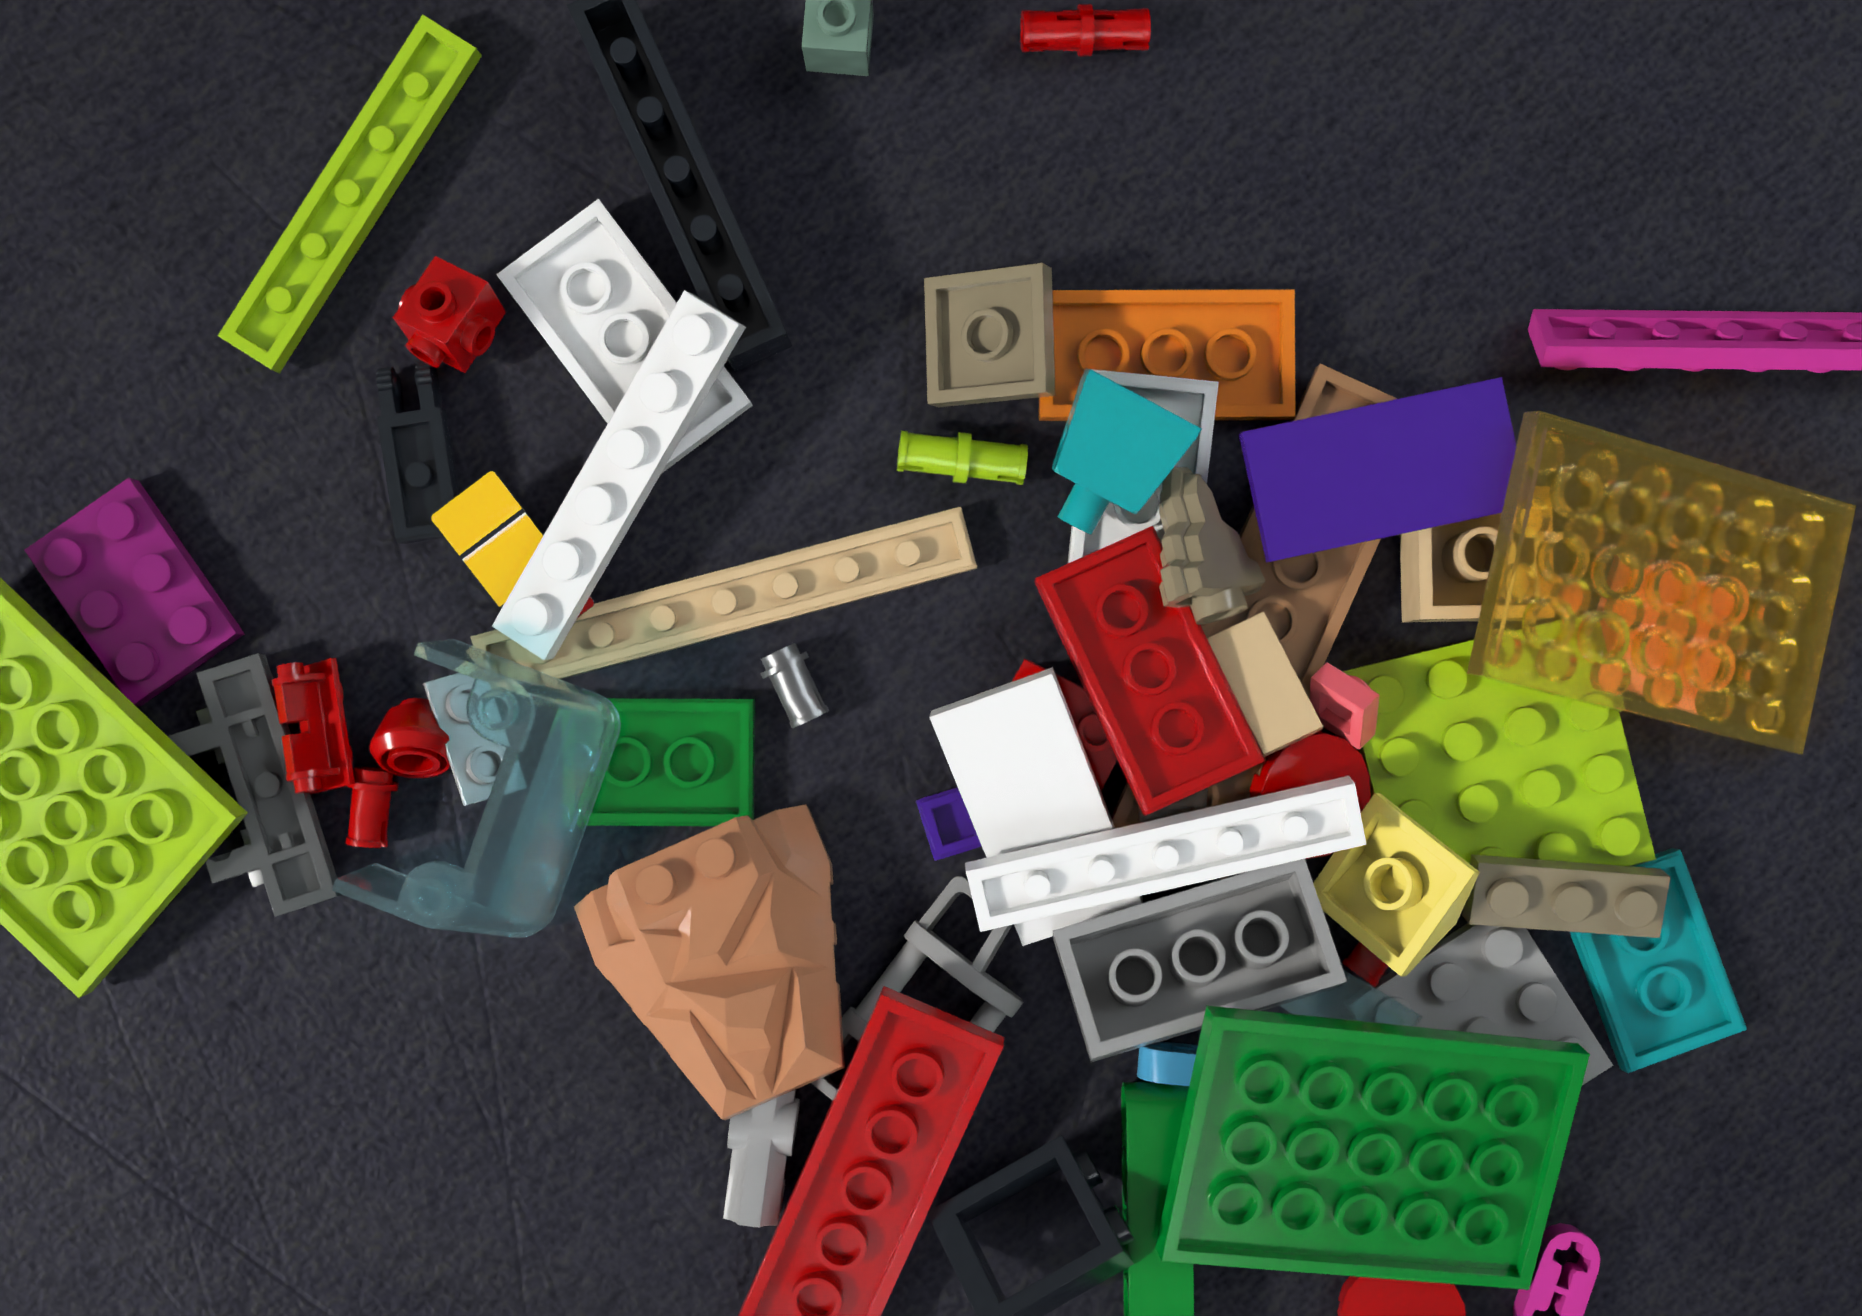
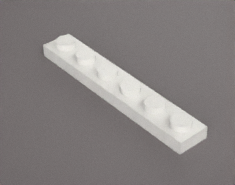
M684 290L492 627L541 659H554L746 328L744 325L696 295Z
M1345 776L966 862L965 869L980 932L1367 844L1356 786L1350 776Z

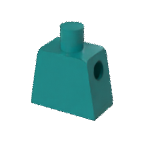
M1086 368L1081 377L1052 465L1054 472L1075 483L1057 517L1077 529L1092 535L1109 502L1136 515L1193 444L1202 428L1099 373Z

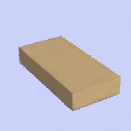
M1264 612L1207 638L1263 757L1322 730L1323 725Z

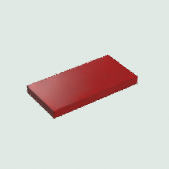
M1153 526L1035 578L1034 581L1143 816H1147L1265 761L1201 625H1197L1191 606L1175 608L1163 605L1159 588L1162 582L1160 570L1163 568L1160 553L1163 548Z

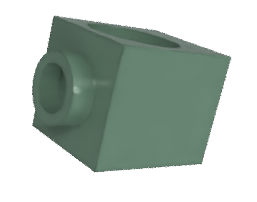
M806 0L802 37V51L806 71L869 76L874 18L873 0Z

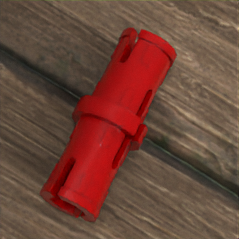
M1079 4L1077 10L1021 11L1020 43L1022 53L1063 50L1077 51L1078 57H1091L1093 51L1121 49L1147 51L1149 49L1151 19L1148 8L1093 10L1092 4Z

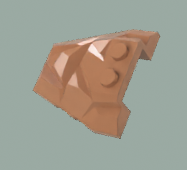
M806 804L778 809L755 820H752L748 815L735 817L615 870L609 876L607 885L591 891L574 906L596 967L611 982L632 1008V1011L647 1026L669 1053L673 1061L722 1120L730 1119L845 1068L840 985L836 982L834 945H837L836 924L832 921L830 885H833L832 863L810 809Z

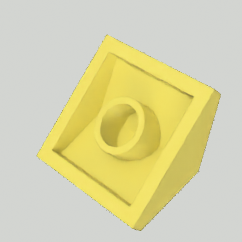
M1374 793L1361 812L1367 845L1334 852L1314 881V886L1322 910L1399 976L1403 977L1407 976L1456 925L1480 872L1381 793Z

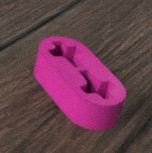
M1562 1223L1548 1226L1544 1230L1530 1289L1518 1290L1514 1301L1513 1316H1533L1535 1310L1546 1311L1550 1303L1559 1316L1584 1315L1600 1267L1598 1248L1586 1234L1572 1225ZM1572 1242V1248L1580 1253V1258L1577 1263L1566 1262L1562 1269V1265L1553 1258L1556 1249L1567 1250Z

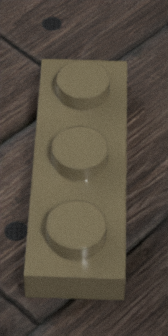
M1471 854L1470 865L1480 873L1462 912V916L1469 924L1660 938L1670 883V876L1660 868Z

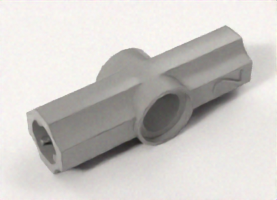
M796 1089L730 1118L727 1145L728 1148L732 1149L723 1219L731 1220L737 1225L758 1228L778 1225L786 1179L784 1178L787 1156L792 1157L798 1122L800 1099L795 1098Z

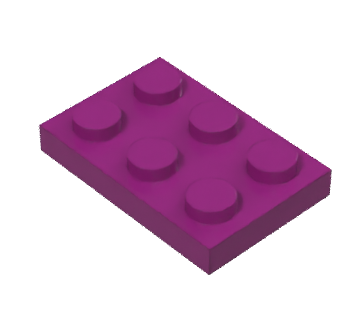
M128 477L24 549L121 692L135 706L144 705L245 635L139 480Z

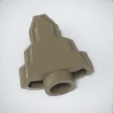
M1174 467L1162 482L1159 514L1165 531L1161 539L1163 550L1160 553L1163 568L1160 570L1162 582L1159 586L1163 605L1175 608L1191 606L1197 625L1230 618L1248 608L1244 596L1261 590L1265 579L1258 562L1247 556L1238 532L1221 519L1213 493L1201 475L1193 474L1188 467Z

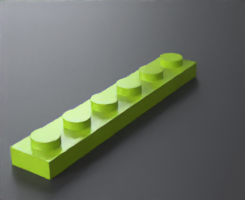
M422 14L218 334L220 338L280 374L482 57L476 47Z

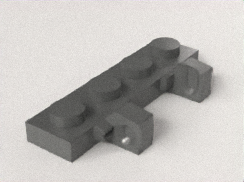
M257 653L196 673L207 708L196 711L200 726L169 735L168 737L189 757L204 752H215L218 764H226L238 804L248 812L243 818L246 829L240 831L245 846L233 849L231 852L210 857L206 861L212 883L225 881L248 873L252 887L265 885L275 917L343 895L310 792L295 794L294 782L286 781L287 771L281 736L291 734L288 723L279 724L275 690L272 686L273 676L266 655Z

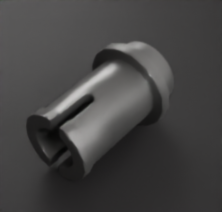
M795 643L762 658L761 661L766 671L760 673L763 679L769 676L788 715L791 728L802 725L829 711L827 705H824L804 663V659L809 656L807 652L800 654Z

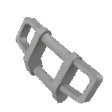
M957 876L949 882L921 920H915L906 931L904 937L907 939V942L856 1009L850 1006L843 1015L844 1047L851 1037H854L859 1042L883 986L901 992L927 956L965 987L985 1000L971 1019L970 1023L994 1032L1006 1015L1012 1018L1024 1003L1019 996L985 972L1012 925L993 929L973 963L931 931L960 894L966 893L972 898L968 879ZM829 1075L811 1082L833 1101L839 1085Z

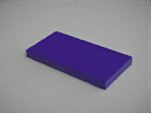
M1502 377L1244 431L1239 434L1266 563L1529 507Z

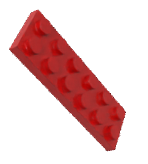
M883 986L738 1316H881L1004 1047L1003 1036Z

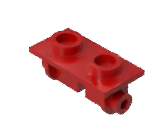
M329 658L306 666L302 662L278 665V678L272 679V686L275 690L279 724L299 722L301 731L300 734L281 736L287 771L286 781L294 782L295 794L308 792L316 794L355 784L352 765L353 752L348 739L343 706L344 693L339 679L337 659Z

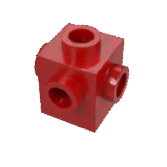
M435 256L417 283L410 286L404 292L393 319L408 338V342L405 345L406 348L418 359L435 368H439L441 363L444 362L466 373L475 358L485 353L490 347L495 335V328L506 314V311L487 281Z

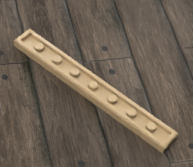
M957 507L595 603L593 607L576 619L554 659H541L498 630L470 637L478 667L485 665L496 697L975 570L977 565L962 508Z

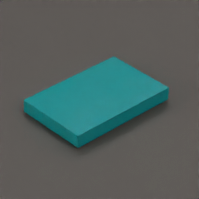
M1671 848L1655 854L1656 860L1631 865L1633 867L1660 868L1670 876L1660 938L1570 932L1619 1068L1626 1073L1747 1030L1680 849Z

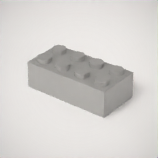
M1305 859L1245 872L1053 930V941L1091 1062L1202 1029L1206 1005L1263 1011L1338 988L1347 982Z

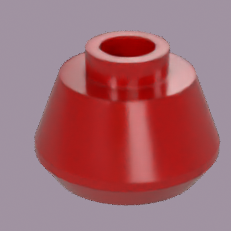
M409 698L389 709L370 741V753L379 766L397 776L430 778L444 773L451 767L445 746L449 741V736L439 727L435 720L428 699Z

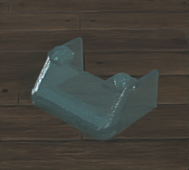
M456 639L420 642L417 644L414 656L475 679L466 706L469 723L473 730L482 738L506 747L465 867L463 869L445 861H430L419 865L406 875L374 863L336 878L332 891L426 928L513 938L532 936L549 925L556 914L620 734L621 722L619 713L613 703L600 694Z

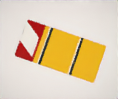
M490 471L435 512L431 519L499 608L502 609L543 535L496 473ZM591 597L588 598L579 616L593 607L594 601Z

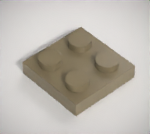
M1044 263L924 278L927 401L929 405L948 407L1056 396L1051 267Z

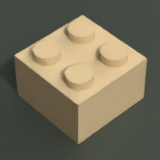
M1548 486L1525 487L1529 507L1400 534L1402 622L1525 621L1551 617Z

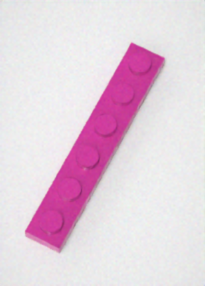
M1533 309L1528 327L1540 366L1554 367L1560 370L1618 368L1625 371H1636L1642 368H1673L1691 372L1704 369H1744L1750 372L1808 370L1815 373H1826L1831 370H1862V313Z

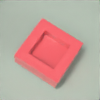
M1327 662L1311 677L1309 699L1323 727L1338 737L1346 739L1352 746L1360 750L1375 735L1380 695L1371 690L1362 679L1347 675Z

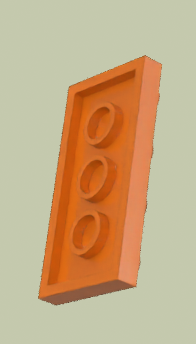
M1295 289L1052 290L1056 396L1039 397V421H1067L1081 377L1086 368L1217 381L1219 384L1214 420H1292L1295 417Z

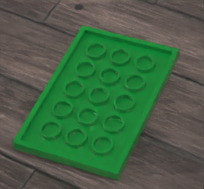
M1206 1005L1155 1246L1162 1262L1529 1290L1590 1054L1578 1043Z

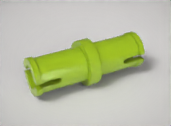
M901 430L897 471L903 472L905 470L953 476V482L966 483L967 477L1014 482L1018 485H1023L1027 468L1028 445L972 440L971 433L958 432L957 438L908 433V431Z

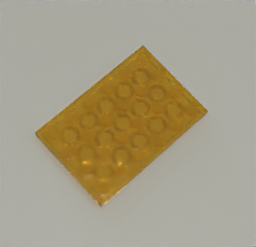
M1524 412L1467 674L1782 752L1803 755L1856 506L1546 412Z

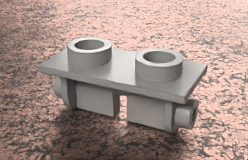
M485 665L423 683L434 718L439 727L449 736V741L445 744L446 754L463 806L475 804L524 787L525 784Z

